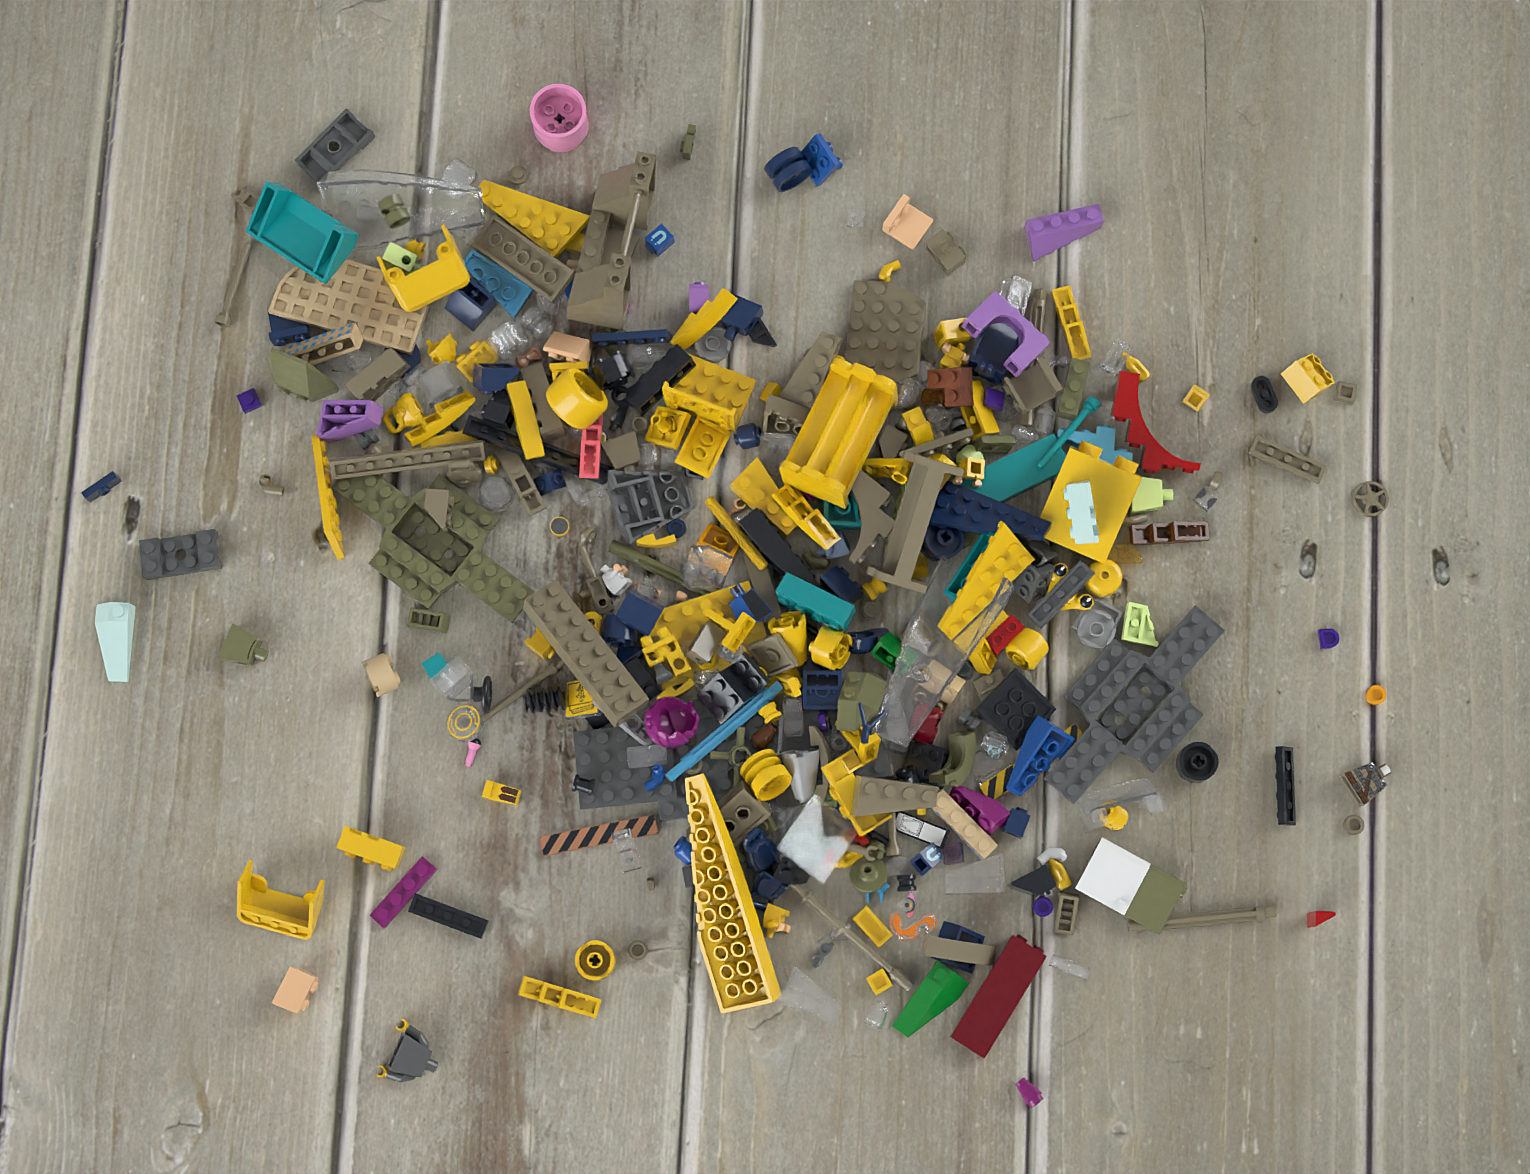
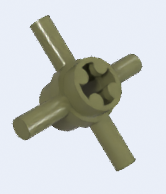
M737 727L736 745L728 752L710 751V759L728 760L730 765L735 767L733 786L742 781L740 768L749 757L754 755L744 746L745 727ZM737 751L744 755V759H740L739 762L735 760Z

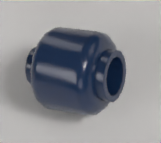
M755 423L738 426L736 434H734V441L742 449L758 447L760 442L763 441L762 430Z

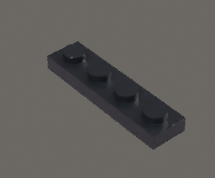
M1276 746L1275 778L1277 781L1278 825L1295 826L1293 747Z
M416 893L408 910L410 913L480 939L483 938L489 920Z

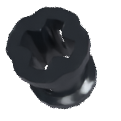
M576 774L572 791H581L591 796L595 779L581 778Z

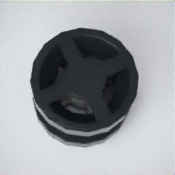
M916 875L896 876L897 881H899L897 892L917 891V887L914 885Z

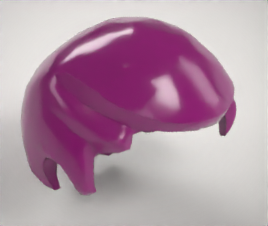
M663 697L655 701L646 711V732L650 739L659 746L666 748L683 746L689 742V739L694 737L695 732L698 730L699 715L696 714L692 701L686 704L676 697Z

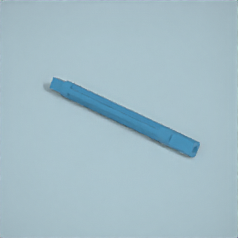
M776 681L769 688L766 687L683 756L678 764L664 774L667 779L672 782L686 769L692 768L735 732L737 727H741L763 706L772 701L775 695L783 689L781 684Z

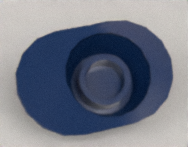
M874 628L859 632H846V634L852 637V646L849 645L850 652L852 654L871 652L876 646L878 637L887 634L889 629Z

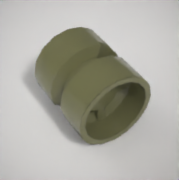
M399 194L389 195L378 202L382 215H386L384 219L389 229L398 228L410 221V215L407 209L403 208L404 203Z

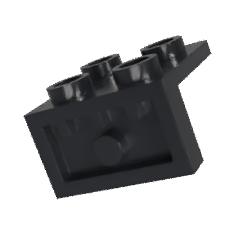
M909 741L902 767H905L906 770H914L920 783L939 787L938 789L942 790L944 786H938L937 783L929 782V774L941 770L946 765L949 750L939 746Z

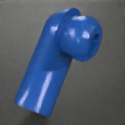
M661 764L653 766L652 779L643 784L648 792L664 782L665 769Z

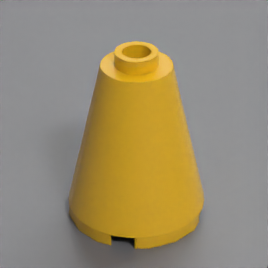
M789 611L780 614L781 618L776 620L775 617L771 618L768 622V629L771 634L777 632L780 634L798 660L799 664L797 667H800L807 661L806 616L804 613L801 615L799 611Z

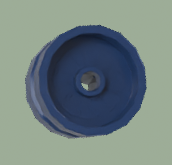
M794 146L781 151L769 160L764 167L769 178L774 179L773 184L778 192H785L798 186L812 172V168L807 160H802L804 156L798 147Z
M928 525L920 552L932 561L949 559L962 550L965 543L964 531H958L957 528L946 527V529H941L936 525Z

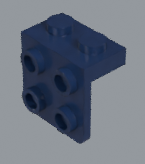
M268 312L271 327L269 339L274 347L298 343L311 338L309 325Z

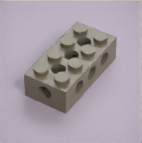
M744 780L740 781L717 802L734 847L754 827H758L771 815L770 805L766 801H759ZM690 827L686 830V839L689 842V834L691 833Z

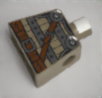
M1370 762L1339 776L1358 806L1361 807L1387 786L1383 778L1391 774V771L1386 764L1376 768L1374 763Z

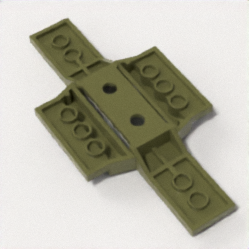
M378 474L337 479L331 487L385 528L379 545L380 549L368 564L429 610L443 593L459 584L513 623L522 612L525 599L535 593V591L482 553L488 534L500 519L439 474L428 489L449 490L452 496H454V507L450 508L452 525L448 526V529L474 547L473 549L467 547L449 532H444L437 523L419 511L420 507L427 512L424 508L426 488L409 498ZM422 526L425 528L426 533L422 537L415 535L417 527ZM398 536H400L402 539H404L406 542H408L410 545H412L414 548H416L418 551H420L422 554H424L426 557H428L430 560H432L434 563H436L438 566H440L442 569L448 572L451 575V577L444 571H442L440 568H438L436 565H434L432 562H430L428 559H426L424 556H422L420 553H418L416 550H414L412 547H410L408 544H406L404 541H402L400 538H398ZM447 549H454L455 557L447 559L445 551Z

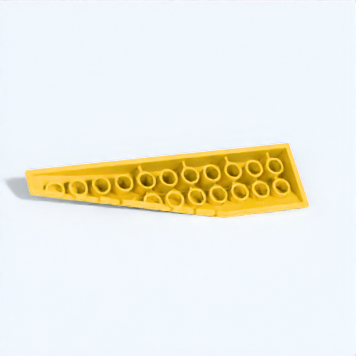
M704 773L685 778L686 800L689 805L688 822H690L691 828L689 837L690 842H692V874L696 890L694 899L697 903L696 922H698L699 928L697 936L720 1012L722 1014L772 1003L782 996L752 897L729 832Z

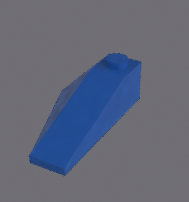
M1038 715L1026 733L1006 789L1021 796L1037 781V776L1044 770L1047 772L1051 768L1050 764L1056 758L1061 759L1065 755L1075 738Z

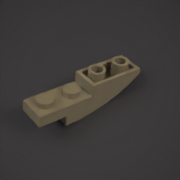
M506 449L496 452L529 517L547 509L520 456Z

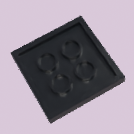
M1014 668L975 710L1017 751L1022 746L1026 733L1039 715L1047 720L1056 708L1017 668Z

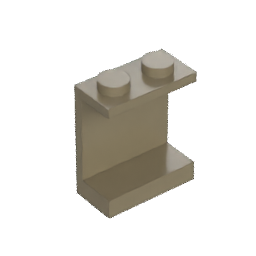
M1045 357L1038 359L1037 365L1022 372L1017 378H1004L1005 385H1003V389L1007 396L1011 395L1014 400L1012 404L1017 412L1020 410L1022 415L1063 393V388Z

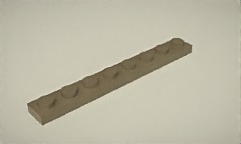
M483 440L330 459L332 478L335 480L449 465L452 461L456 460L482 461L486 460Z

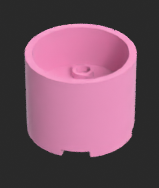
M551 84L539 90L533 97L530 105V117L537 140L554 152H568L577 148L587 136L589 129L586 105L581 94L571 86Z

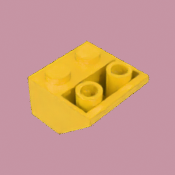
M1313 353L1295 361L1281 373L1303 404L1335 384L1331 373L1324 369L1320 359Z

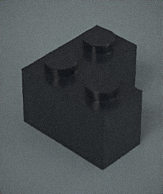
M502 389L492 394L491 400H488L487 405L484 404L481 415H483L482 418L485 421L511 430L515 419L508 391Z

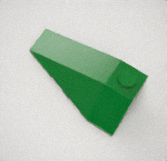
M937 960L892 1027L906 1037L911 1036L955 1003L969 983Z

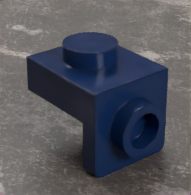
M560 469L546 472L533 479L540 496H545L557 489L566 487Z

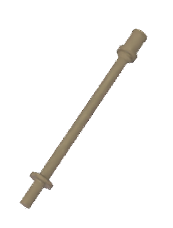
M799 884L790 885L803 898L800 903L804 904L807 901L887 971L891 981L894 980L906 992L913 986L915 982L908 978L900 967H893L816 900L812 896L814 890L808 893Z

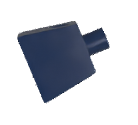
M733 294L738 299L721 318L723 327L727 328L724 337L734 341L737 333L747 336L764 313L762 305Z

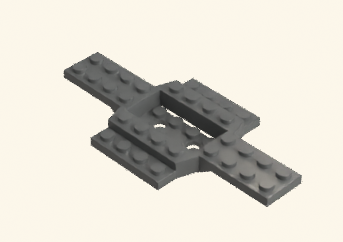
M1195 605L1150 657L1133 650L1129 651L1114 638L1064 695L1068 701L1079 709L1089 727L1047 774L1044 780L1074 805L1118 753L1138 760L1149 771L1154 773L1204 715L1189 702L1188 696L1179 683L1225 630ZM1140 668H1142V671L1138 674V676L1131 682V684L1110 706V708L1104 713V715L1099 720H1096V718L1116 697V695L1123 689V687L1130 681V679L1137 673V671ZM1146 686L1150 689L1151 694L1149 697L1141 696V687ZM1167 692H1171L1165 698V700L1158 706V708L1152 713V715L1145 721V723L1139 728V730L1132 736V738L1124 745V741L1142 722V720L1149 714V712L1155 707V705L1162 699V697ZM1118 715L1124 716L1126 719L1125 725L1118 726L1115 723V717Z

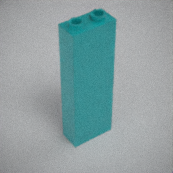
M1053 433L985 466L981 487L974 488L972 486L975 479L962 478L963 482L959 485L1004 503L1057 477L1066 455L1060 447L1044 468L1040 469L1037 467L1039 460L1057 440Z

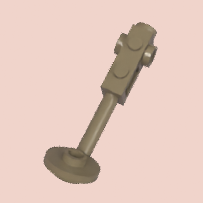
M593 524L590 527H586L580 536V553L590 578L586 580L589 588L580 591L582 599L592 595L598 613L603 616L604 614H614L613 611L615 609L613 599L608 594V588L602 576L596 575L586 546L591 544L597 536L598 526ZM603 601H606L605 606H601Z

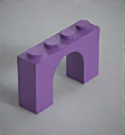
M994 291L967 317L962 327L975 339L992 324L1001 323L1011 327L1018 336L1019 346L1003 365L1017 378L1051 342L1047 339L1046 335L1034 327L1032 322L1025 319L1018 309L1011 306L1004 296Z

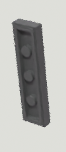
M1080 560L1027 614V617L1042 629L1095 573Z

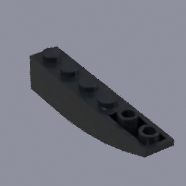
M755 508L736 524L765 560L780 574L785 576L786 572L828 592L822 584L819 585L817 583L815 574L810 569L807 570L804 567L802 558L791 551L792 547L785 539L782 540L778 535L780 533L773 524H769L766 520V514L761 509Z

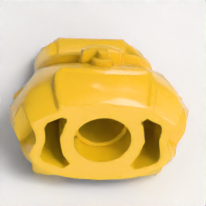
M404 393L398 398L395 406L384 413L382 420L389 433L396 434L406 427L420 426L419 420L426 416L416 397L411 393ZM390 414H393L396 422L399 424L396 429L389 417Z

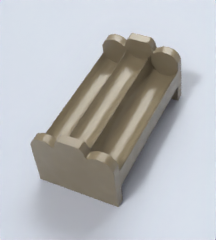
M904 450L902 458L914 463L881 567L868 565L866 574L874 576L876 579L925 594L927 585L922 580L912 577L944 474L947 472L962 477L964 469Z

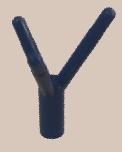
M859 702L858 706L863 724L860 741L866 744L869 741L870 729L887 714L888 710L885 709L870 724H867L863 705Z

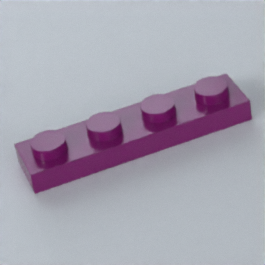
M422 856L369 916L385 929L438 869Z

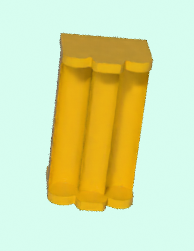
M835 358L830 365L831 370L786 460L782 461L779 470L784 484L788 483L793 488L846 509L849 503L848 495L891 407H896L899 400L897 385L890 378L877 375L873 369L861 364L853 363L852 365L843 359Z

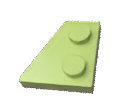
M1127 602L1121 634L1122 641L1154 648L1158 647V641H1156L1153 633V623L1149 618L1148 606Z

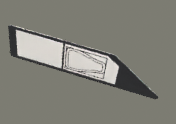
M896 812L897 832L927 844L934 842L938 848H944L950 830L905 812Z

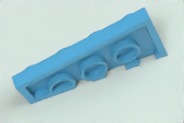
M471 249L464 260L469 274L486 291L493 295L496 301L515 319L534 289L501 266Z

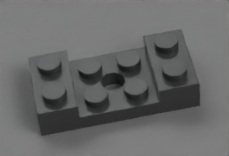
M346 108L295 159V162L324 189L337 176L336 172L360 148L363 150L375 138V135L371 129L366 128ZM332 144H339L338 150H330V146Z
M210 529L197 531L196 534L139 540L143 578L151 580L222 569L217 546L218 531ZM186 551V557L183 560H178V552Z

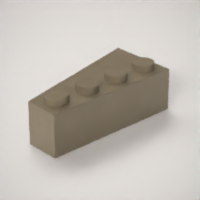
M769 394L765 408L762 435L795 441L811 409Z
M856 775L851 815L857 817L936 807L939 787Z

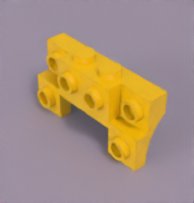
M853 748L822 766L821 770L830 784V795L841 806L839 807L841 814L844 818L850 819L858 835L863 836L893 816L890 813L857 817L851 815L856 777L852 772L863 766Z

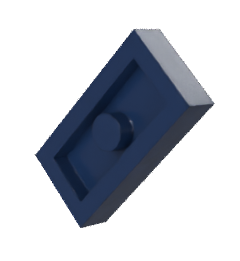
M112 471L81 493L91 503L98 497L107 495L111 491L110 489L122 482V480Z

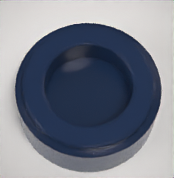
M676 518L667 524L668 534H674L675 538L682 537L686 532L684 521Z

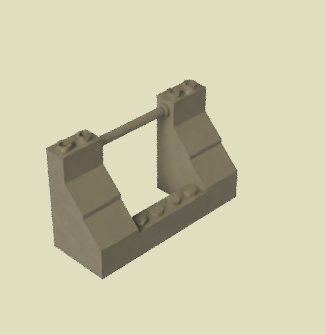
M637 151L635 163L619 167L618 170L600 174L577 271L567 304V319L623 330L631 298V257L627 256L633 228L646 231L648 228L655 200L656 155ZM610 223L626 226L620 252L617 254L612 253L610 264L600 266Z

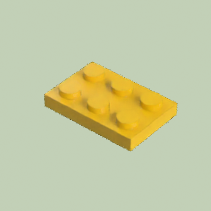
M697 416L675 463L709 479L732 432Z

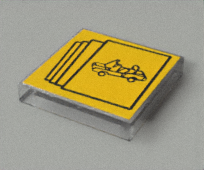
M578 680L566 681L565 719L572 720L602 715V712L595 707L591 696Z

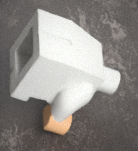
M615 564L613 568L604 565L600 569L604 573L602 579L606 587L614 595L621 596L633 583L629 578L624 577V574L628 572V568L625 565Z

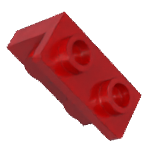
M1010 615L986 638L995 657L1025 629L1014 615Z

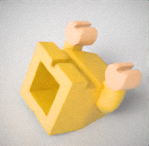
M948 343L944 344L942 352L945 355L940 361L939 369L961 367L962 364L968 363L970 355L967 356L963 352L964 344L958 343L957 347H951L950 344L948 346Z
M970 457L962 459L958 467L964 469L963 476L955 475L953 484H961L963 482L962 478L975 479L972 486L974 488L981 487V480L984 479L985 460Z
M768 903L763 919V927L767 928L765 936L772 938L774 932L779 931L790 933L791 925L785 924L784 920L786 916L789 917L791 911Z

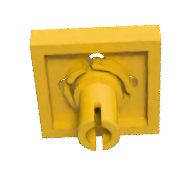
M657 406L655 414L651 417V424L644 440L651 444L678 450L691 415L684 411Z

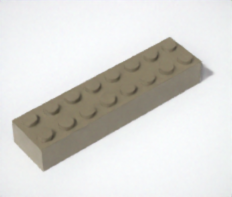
M557 580L525 599L523 610L615 728L646 708L649 701L648 696Z

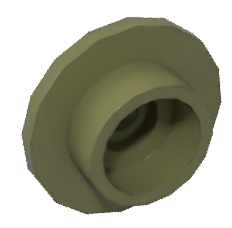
M863 857L852 865L849 876L852 885L856 889L869 893L877 891L887 882L888 871L887 866L882 860L875 858L874 861H868Z

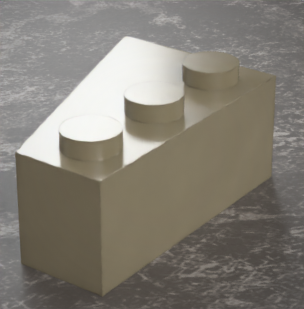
M392 348L386 349L381 353L380 357L348 381L345 386L358 400L376 402L411 366L396 350Z

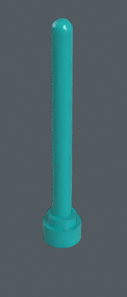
M1089 396L1084 401L1083 410L1037 463L1038 468H1044L1088 414L1098 410L1101 404L1096 398Z

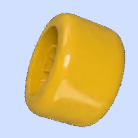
M568 368L563 371L546 391L547 401L554 412L563 421L576 429L589 428L608 407V400L604 391L600 390L599 385L589 375L577 368Z

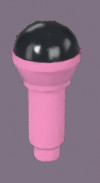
M471 738L468 741L469 751L465 766L471 767L476 751L481 747V741L478 738Z

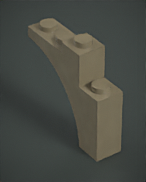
M860 470L850 491L858 505L861 517L859 541L848 560L853 565L857 562L861 563L867 556L866 550L869 547L873 548L879 541L877 536H880L883 540L887 536L890 538L895 523L891 517L880 510L881 507L885 509L890 503L889 497L891 493L862 470Z

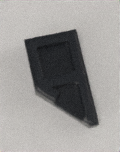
M759 318L758 322L748 333L750 339L754 343L776 347V342L761 318Z

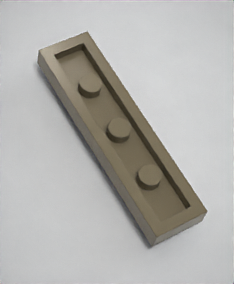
M968 428L905 451L930 457L936 451L942 450V452L952 449L953 445L960 444L962 446L970 443L974 434L972 428ZM904 451L899 452L898 458H902Z
M1257 435L1248 454L1316 484L1320 483L1327 465Z

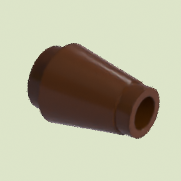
M769 722L752 734L750 742L758 750L767 748L778 727L774 723Z

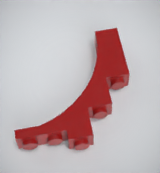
M1119 371L1110 416L1115 417L1114 421L1126 422V419H1129L1124 442L1129 443V447L1140 448L1143 445L1139 468L1144 469L1143 473L1149 474L1161 471L1162 464L1164 469L1175 470V467L1183 468L1182 472L1193 474L1194 470L1199 471L1201 463L1181 460L1164 449L1156 441L1145 424L1139 406L1138 385L1140 374Z

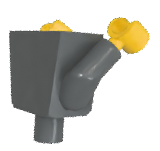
M400 1019L405 1025L403 1028L396 1026V1029L401 1031L402 1034L388 1065L378 1066L383 1068L384 1073H376V1076H386L388 1079L397 1082L414 1080L416 1077H421L424 1070L434 1073L437 1069L438 1061L430 1059L432 1051L429 1049L428 1040L421 1031L412 1025L409 1026L406 1020Z

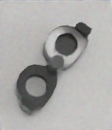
M832 942L822 944L819 949L821 954H815L812 957L811 961L815 968L820 966L824 956L832 951L834 946Z

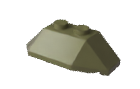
M848 672L838 699L837 730L856 732L860 729V726L863 724L858 706L859 702L863 705L866 723L879 713L888 687V683L874 672Z

